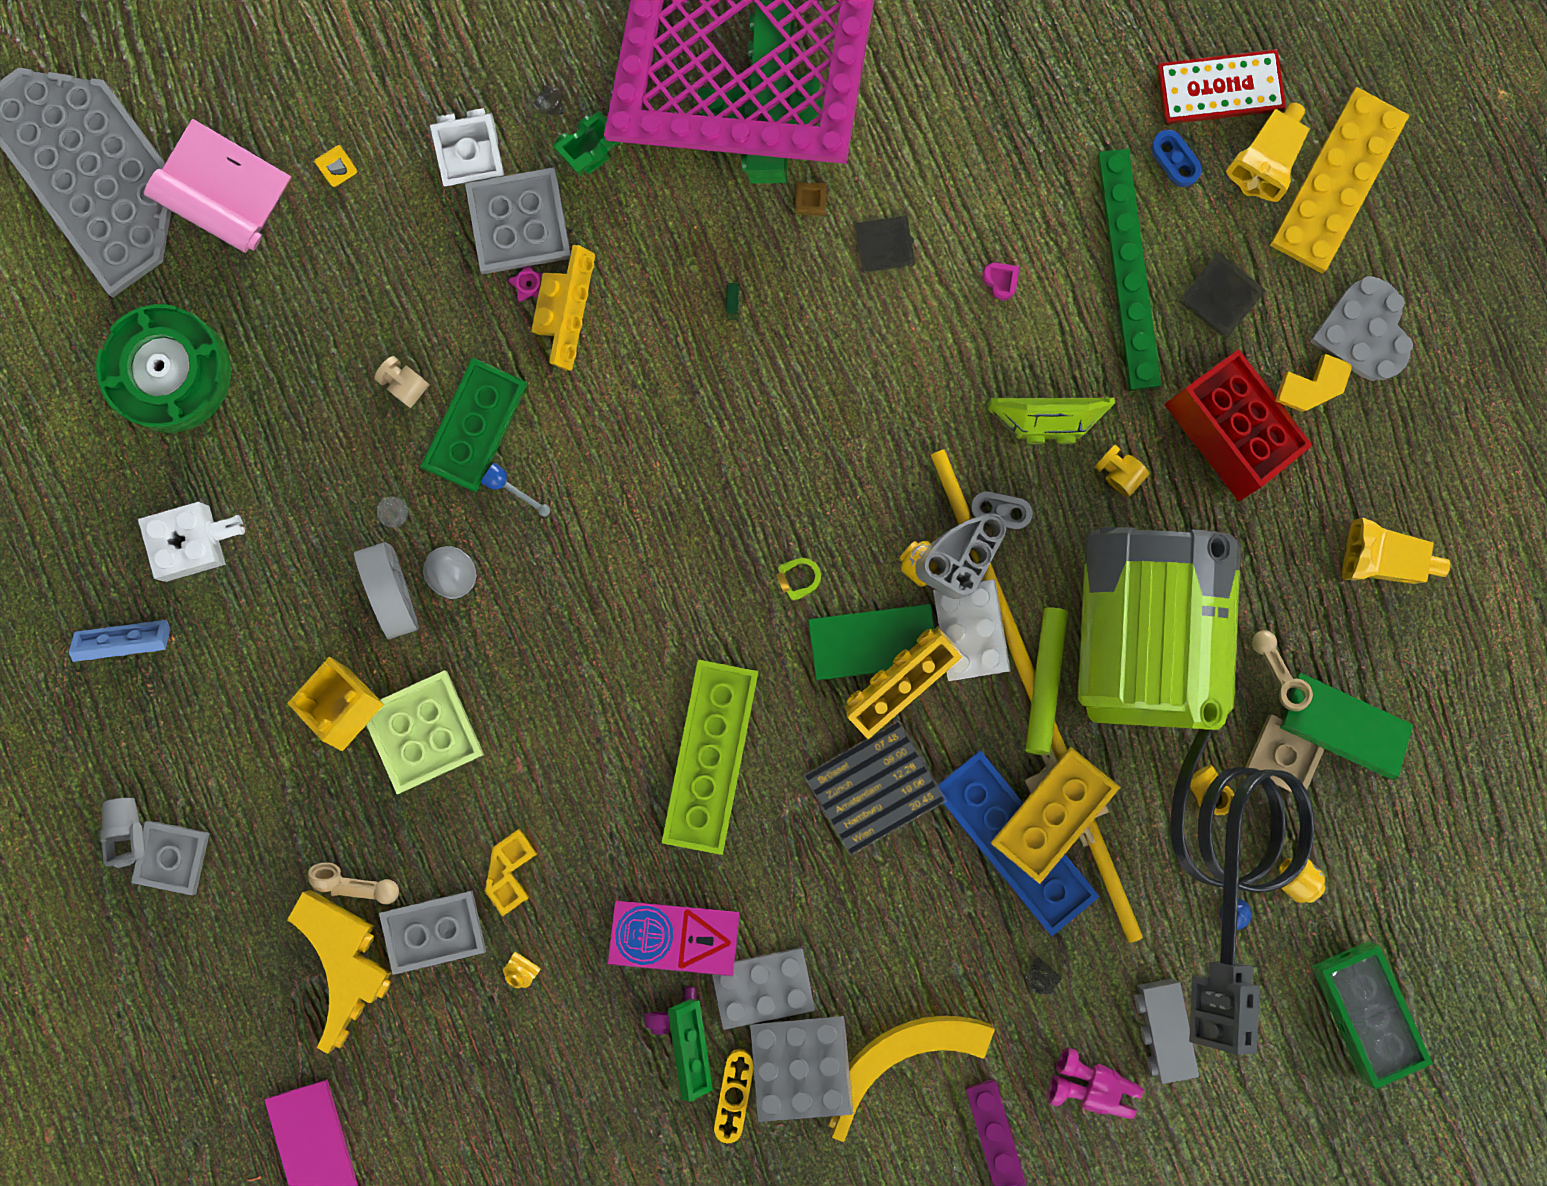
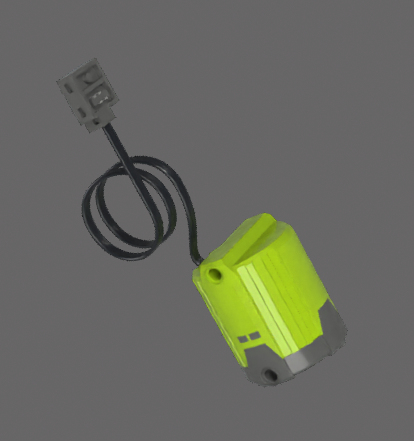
M1104 527L1096 529L1088 535L1085 541L1078 701L1082 706H1086L1088 717L1093 723L1198 729L1176 782L1171 808L1170 835L1175 856L1189 875L1202 883L1223 887L1220 961L1209 962V975L1192 976L1189 1042L1237 1055L1257 1053L1260 986L1252 984L1253 966L1235 963L1238 890L1258 893L1274 891L1288 885L1301 873L1309 860L1313 847L1314 813L1307 790L1301 781L1291 773L1272 769L1230 768L1220 773L1209 785L1203 797L1198 818L1200 853L1205 865L1218 880L1208 877L1196 867L1186 847L1184 835L1185 810L1193 774L1212 731L1219 730L1225 724L1227 715L1234 709L1241 545L1231 534L1191 529L1187 530V532L1136 530V528ZM1246 773L1249 776L1237 788L1228 811L1223 870L1213 848L1212 823L1218 798L1227 783L1236 776ZM1271 776H1277L1290 787L1297 802L1300 821L1298 846L1290 865L1281 875L1267 883L1251 886V884L1262 879L1274 867L1284 844L1286 828L1284 804L1278 787L1270 778ZM1260 783L1266 792L1270 805V841L1266 853L1257 867L1247 875L1239 878L1243 813L1250 794Z

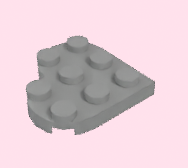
M1367 276L1352 284L1342 294L1310 342L1328 355L1350 363L1352 365L1351 370L1367 380L1375 381L1392 378L1406 367L1410 358V351L1413 348L1411 338L1398 326L1402 315V308L1405 304L1404 298L1398 294V291L1390 283L1379 278Z

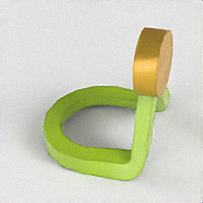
M798 558L781 564L778 567L779 573L776 574L783 592H787L792 600H798L817 589L821 582L820 568L814 561L807 558ZM799 564L811 566L815 573L812 585L808 588L792 591L787 582L785 572Z

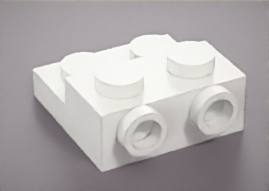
M484 108L466 111L467 118L456 120L454 114L436 117L437 123L430 125L443 186L504 176L492 113L485 114Z

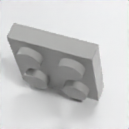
M145 821L142 832L144 856L136 860L131 883L187 895H196L210 833L154 821Z

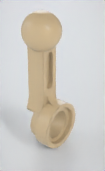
M1266 630L1257 632L1252 638V647L1257 653L1263 655L1280 687V702L1291 711L1305 709L1313 697L1310 685L1304 680L1292 678L1276 649L1277 639L1275 635ZM1291 688L1299 689L1304 696L1303 702L1299 704L1290 702L1286 695L1287 690Z
M333 863L316 864L308 872L309 883L313 889L319 892L331 891V896L342 895L375 899L381 904H391L399 895L398 885L392 880L384 879L380 882L342 878L340 868Z

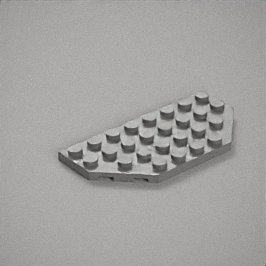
M17 68L0 80V147L108 295L112 298L163 262L172 211L145 196L144 191L153 173L157 169L162 170L164 167V160L104 80L93 78L91 80L75 78L73 75L52 72L48 74L39 73L24 68Z

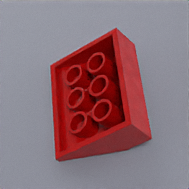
M1239 349L1164 404L1238 502L1263 487L1313 446L1282 404L1275 402V395Z

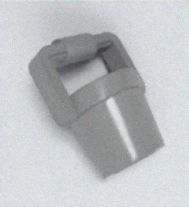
M134 798L112 799L102 803V830L100 831L105 866L122 868L133 864L135 860L141 859L144 856L143 828L139 821ZM130 840L132 852L116 856L114 842Z

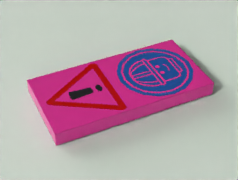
M615 901L608 964L734 976L740 913Z

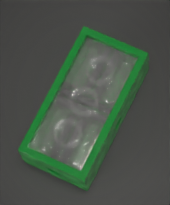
M1367 941L1311 966L1363 1083L1376 1090L1433 1064L1379 945Z

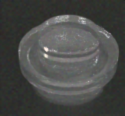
M387 497L379 503L377 517L387 527H398L408 517L407 505L400 498Z

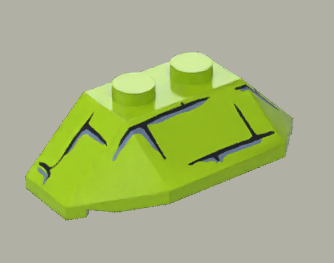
M1115 397L991 398L988 402V410L1018 439H1027V444H1044L1045 439H1057L1058 444H1074L1076 439H1080L1115 404Z

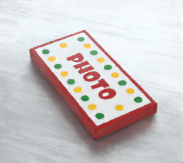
M1278 49L1158 63L1156 67L1164 125L1272 113L1275 109L1284 111L1286 108Z

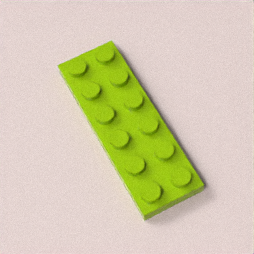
M698 659L662 838L663 844L723 855L759 671Z

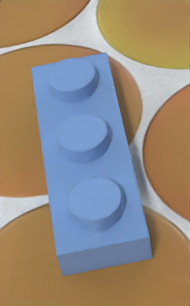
M167 620L77 631L74 632L69 655L72 661L75 662L165 650L170 627Z

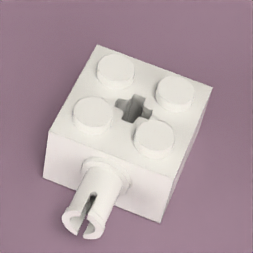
M200 502L138 519L154 579L165 582L226 565L219 540L245 534L244 527H240L243 522L239 515L214 523L210 506ZM185 537V541H183L181 543V547H179V542L181 541V538Z

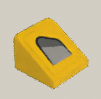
M340 145L335 146L314 161L332 187L338 186L357 173V169Z

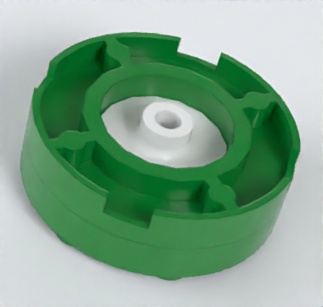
M153 304L128 312L110 327L109 331L111 333L103 349H99L97 353L96 374L104 398L118 414L146 429L162 433H175L186 431L202 424L221 406L230 386V357L224 342L217 332L200 318L177 306Z

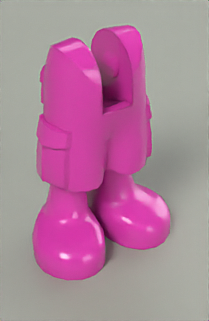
M1066 1047L1057 1061L1056 1071L1066 1076H1074L1089 1082V1085L1084 1087L1054 1074L1048 1091L1049 1104L1060 1106L1066 1098H1075L1081 1100L1082 1108L1097 1114L1106 1115L1108 1113L1122 1118L1134 1119L1137 1110L1120 1102L1123 1093L1141 1099L1144 1089L1138 1084L1121 1077L1118 1072L1108 1067L1096 1064L1090 1068L1079 1061L1078 1052L1075 1049Z

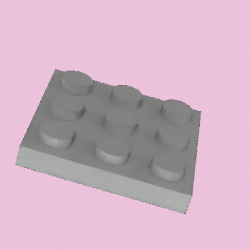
M555 167L465 183L481 274L570 259L571 251Z
M844 1016L750 1025L758 1122L853 1114Z

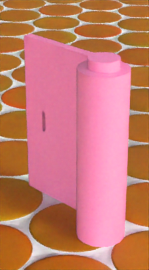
M192 119L162 170L157 169L149 179L144 195L246 253L249 249L254 251L260 243L262 235L259 232L292 177Z

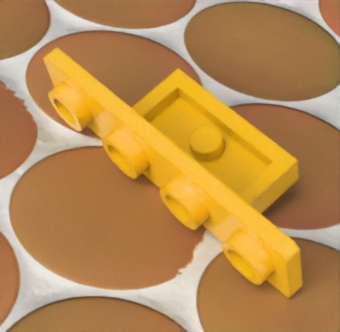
M580 245L572 246L567 274L543 273L531 332L537 335L554 336L549 362L569 371L573 369L574 359L576 358V349L582 328V319L595 259L593 252Z

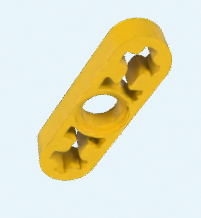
M744 1049L732 1051L726 1060L714 1125V1133L718 1140L723 1143L737 1141L743 1130L754 1070L753 1057ZM738 1057H744V1063L749 1064V1067L743 1068L741 1073V1080H747L746 1084L738 1080L727 1081L728 1076L733 1079L735 1078L736 1066L731 1065V1062H736ZM732 1087L739 1088L743 1092V1100L735 1105L728 1103L725 1098V1093L728 1089ZM722 1108L731 1112L741 1111V1115L734 1113L733 1126L737 1127V1130H732L730 1135L724 1134V1129L719 1127L720 1124H726L728 1112H721Z

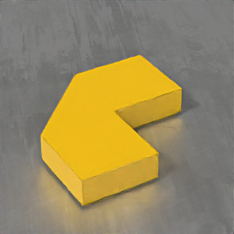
M1327 354L1321 355L1313 381L1289 371L1284 373L1275 402L1304 412L1343 394L1352 365Z
M520 829L492 848L485 892L502 917L529 898L512 872L537 855V853Z

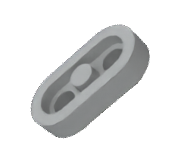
M982 492L976 495L971 502V513L974 518L996 514L1004 520L1006 528H1024L1030 523L1033 515L1032 508L1027 501L998 493ZM982 502L990 503L991 511L989 513L981 511L980 506ZM1013 508H1017L1021 512V517L1018 520H1014L1010 515Z

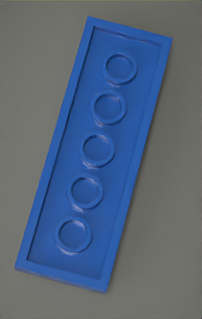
M980 750L936 785L945 799L942 802L1049 935L1053 936L1100 897L1066 854L1039 884L991 844V841L1023 802Z

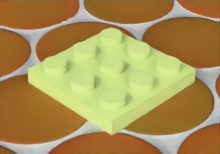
M445 670L381 699L384 706L367 723V728L396 794L405 792L484 756L449 674Z

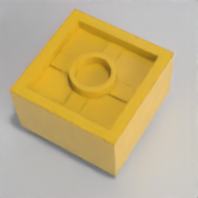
M330 656L287 703L323 742L340 751H343L384 706V703L348 667Z

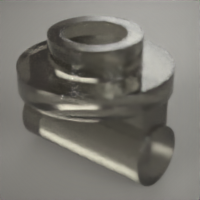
M1039 957L1032 962L1031 968L1025 976L1032 991L1037 994L1046 995L1053 993L1056 986L1062 980V977Z

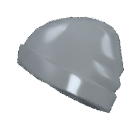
M453 546L439 547L429 553L424 562V579L429 587L438 595L448 599L460 598L467 594L475 584L477 577L475 565L471 558L459 548Z

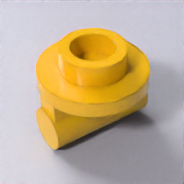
M514 952L508 964L503 968V973L506 976L505 980L512 987L527 988L541 968L517 952Z

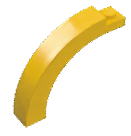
M934 1016L909 1021L878 1036L867 1044L849 1063L853 1114L830 1116L828 1126L832 1128V1138L841 1142L845 1141L854 1114L864 1094L873 1082L894 1064L916 1054L940 1050L963 1052L984 1059L995 1028L989 1023L972 1018Z

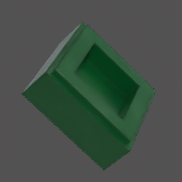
M728 283L726 288V318L728 320H738L739 283Z

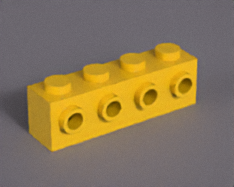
M938 626L933 630L927 629L918 637V643L909 651L905 649L894 658V664L888 670L877 672L871 678V684L862 692L858 690L848 698L847 705L845 706L847 718L867 739L872 737L963 658L958 647Z

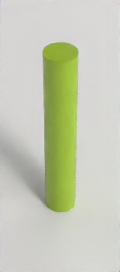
M1048 607L1043 610L1025 749L1026 752L1037 755H1050L1068 618V611L1061 608Z

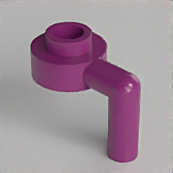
M696 986L684 987V1002L689 999L697 1000ZM668 1012L645 1013L644 1027L651 1029V1034H669L670 1022Z

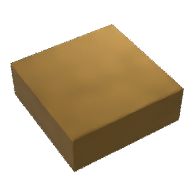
M796 182L795 215L825 216L827 183Z

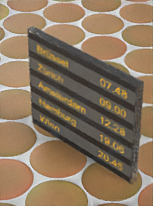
M900 720L803 775L824 810L825 817L831 822L850 856L947 801L926 766L925 759L920 756Z

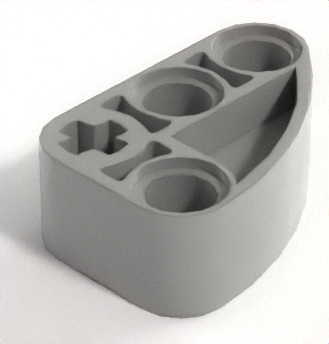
M988 514L963 522L942 534L931 543L917 562L916 574L918 578L952 599H960L974 593L1005 536L1006 524L999 515ZM984 523L992 528V537L985 534L983 530ZM970 550H974L978 554V564L971 561L969 557ZM930 560L938 564L939 572L937 575L929 570L928 564Z
M383 542L355 551L354 557L362 583L386 638L389 640L419 630L415 611L394 548L390 544Z

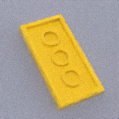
M1070 746L991 841V844L1040 884L1121 787Z

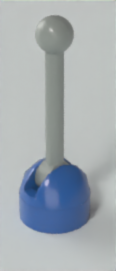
M496 463L492 464L481 481L483 485L493 490L504 487L536 508L541 516L545 517L550 514V507L548 505L539 504L509 484L505 470Z

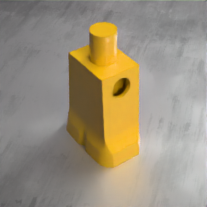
M1290 103L1284 113L1275 109L1251 145L1246 150L1241 151L1226 170L1229 178L1241 188L1244 195L1278 202L1287 192L1291 182V168L1310 128L1300 123L1305 114V108L1302 105Z
M1359 518L1353 520L1349 529L1342 578L1343 580L1354 581L1375 578L1418 584L1427 582L1428 574L1446 577L1450 570V560L1432 556L1433 542L1382 528L1374 521Z

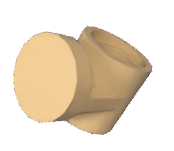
M391 356L378 368L375 380L381 385L389 383L390 385L387 387V390L411 409L430 384L406 365L401 370V362L394 356Z

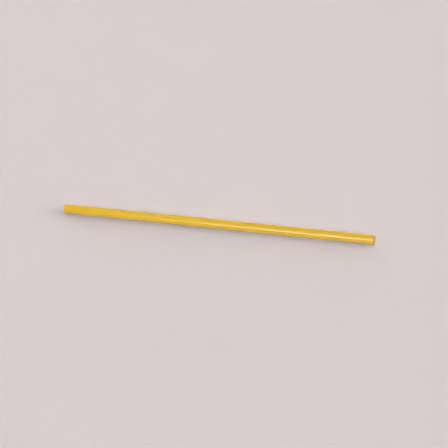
M945 449L931 454L958 524L960 525L973 519ZM970 550L974 563L978 564V554L974 550ZM990 563L981 581L993 579L996 581L1005 640L1029 699L1032 702L1035 670ZM1054 722L1051 748L1057 761H1059L1067 749L1057 724ZM1094 819L1088 827L1095 842L1090 844L1086 834L1085 837L1128 943H1133L1142 939L1143 936L1099 827Z

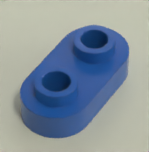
M1164 130L1157 134L1151 144V152L1156 161L1175 185L1179 187L1193 185L1200 177L1202 171L1197 157L1177 132ZM1161 145H1168L1171 152H1164ZM1179 169H1186L1188 176L1180 175Z

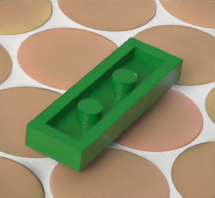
M689 999L668 1009L681 1100L688 1102L713 1090L700 1001L695 999Z

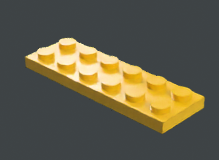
M1356 87L1348 98L1274 235L1270 246L1323 274L1329 267L1410 115Z

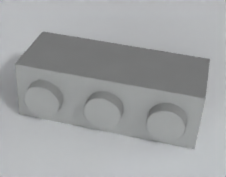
M1171 978L1137 985L1138 994L1134 995L1138 1013L1143 1014L1145 1025L1141 1026V1035L1144 1044H1149L1151 1057H1147V1065L1150 1075L1155 1076L1161 1084L1199 1077L1193 1043L1189 1042L1190 1028L1181 983Z

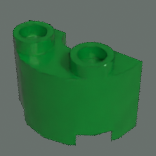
M600 111L591 117L587 115L582 118L576 126L578 129L576 133L572 135L564 133L553 144L555 151L578 176H581L584 170L588 175L597 170L610 158L607 152L614 146H620L621 142L606 140L604 132L607 119Z

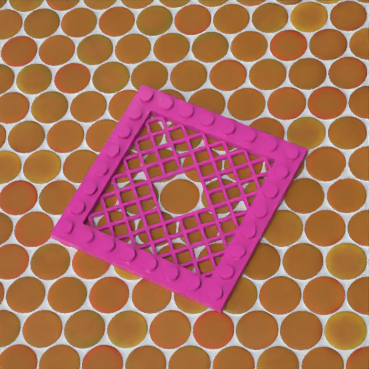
M664 0L630 1L604 132L607 141L847 164L874 0H836L838 3L826 12L817 3L820 0H808L796 10L788 0H775L766 7L760 0H742L738 4H735L732 0H725L731 9L720 17L715 14L711 7L721 0H709L707 2L705 0H698L702 6L690 15L682 7L688 0H671L672 4L662 10ZM754 1L786 41L740 75H737L706 35ZM783 3L791 13L777 22L770 12ZM813 6L821 16L807 24L800 14ZM678 9L684 16V19L671 27L665 20V17ZM840 10L838 24L836 25L830 17ZM707 11L714 21L701 30L694 20ZM796 19L803 29L790 37L782 27ZM826 21L833 31L820 40L813 32V29ZM661 22L667 31L657 38L659 23ZM690 24L696 31V34L683 42L677 35V32ZM809 34L816 44L802 52L795 42ZM672 36L679 46L666 55L659 45ZM835 38L833 52L831 53L825 45ZM702 39L709 49L695 57L689 50V47ZM791 47L798 57L785 66L777 55ZM655 49L662 59L651 66ZM821 49L828 60L815 68L808 60V57ZM684 51L691 59V62L678 70L671 60ZM714 54L721 64L708 73L700 63ZM773 59L781 69L767 78L760 67ZM804 62L811 72L798 81L790 70ZM667 64L674 74L661 83L653 73ZM697 67L703 77L690 86L683 75ZM830 67L828 81L826 82L820 73ZM726 69L733 80L720 88L712 78ZM753 72H756L763 82L750 91L743 83V80ZM786 75L793 85L780 94L772 83ZM650 77L656 84V87L646 94ZM816 77L823 88L810 96L802 86ZM679 79L686 89L672 98L665 88ZM709 82L716 92L702 101L695 91ZM738 84L746 95L732 104L725 93ZM768 87L775 95V98L762 106L755 96ZM798 90L806 100L792 109L785 99ZM662 92L669 102L655 111L648 101ZM691 94L698 105L685 114L678 103ZM825 95L823 110H821L815 101ZM721 97L728 108L714 116L707 106ZM751 100L758 110L744 119L737 109ZM781 103L788 113L775 122L767 112ZM645 105L649 111L643 110V106ZM811 105L819 116L805 125L797 114ZM674 107L678 113H669L667 111ZM703 110L707 114V116H701L696 114ZM733 112L737 119L726 117ZM763 115L768 122L755 120ZM793 118L797 124H787L786 122Z

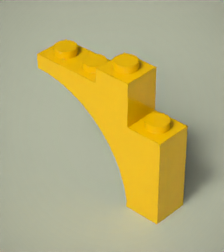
M308 890L302 892L287 921L295 925L309 939L316 949L326 972L329 987V1011L326 1026L317 1048L328 1054L335 1047L340 1049L350 1033L346 1030L351 1019L356 1021L365 1006V1003L361 1001L364 1000L372 1003L378 997L382 999L392 983L388 980L392 971L360 954L361 951L365 953L374 939L371 932L375 925L314 891Z

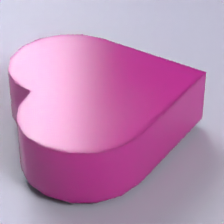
M990 263L985 267L982 273V280L988 287L992 288L993 296L996 299L1007 301L1014 295L1020 266Z

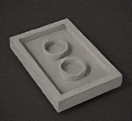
M473 890L379 913L392 975L486 952Z
M802 947L735 961L734 976L712 974L723 1030L815 1011Z

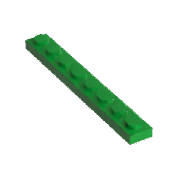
M1129 148L1101 151L1097 155L1128 389L1129 391L1159 388L1161 386L1130 151Z

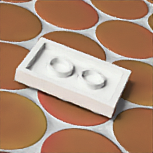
M994 579L982 581L974 593L960 599H952L937 590H933L939 628L958 647L963 657L947 671L948 681L1011 671L996 581Z

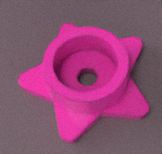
M530 266L523 267L517 276L509 278V282L518 289L517 300L519 302L524 301L530 296L538 298L543 273H536ZM530 281L532 282V285L527 286L526 283Z

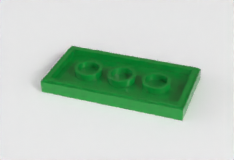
M472 357L420 468L474 493H478L482 484L481 481L489 470L529 385L528 382Z
M931 604L808 619L816 681L873 674L880 670H888L894 664L893 660L900 652L905 649L908 651L918 643L917 639L924 631L934 629Z
M1299 673L1295 679L1304 680L1310 685L1313 693L1312 700L1301 711H1291L1286 708L1280 728L1393 781L1397 779L1400 775L1413 724L1303 673ZM1292 688L1289 701L1294 704L1303 702V693L1299 689Z

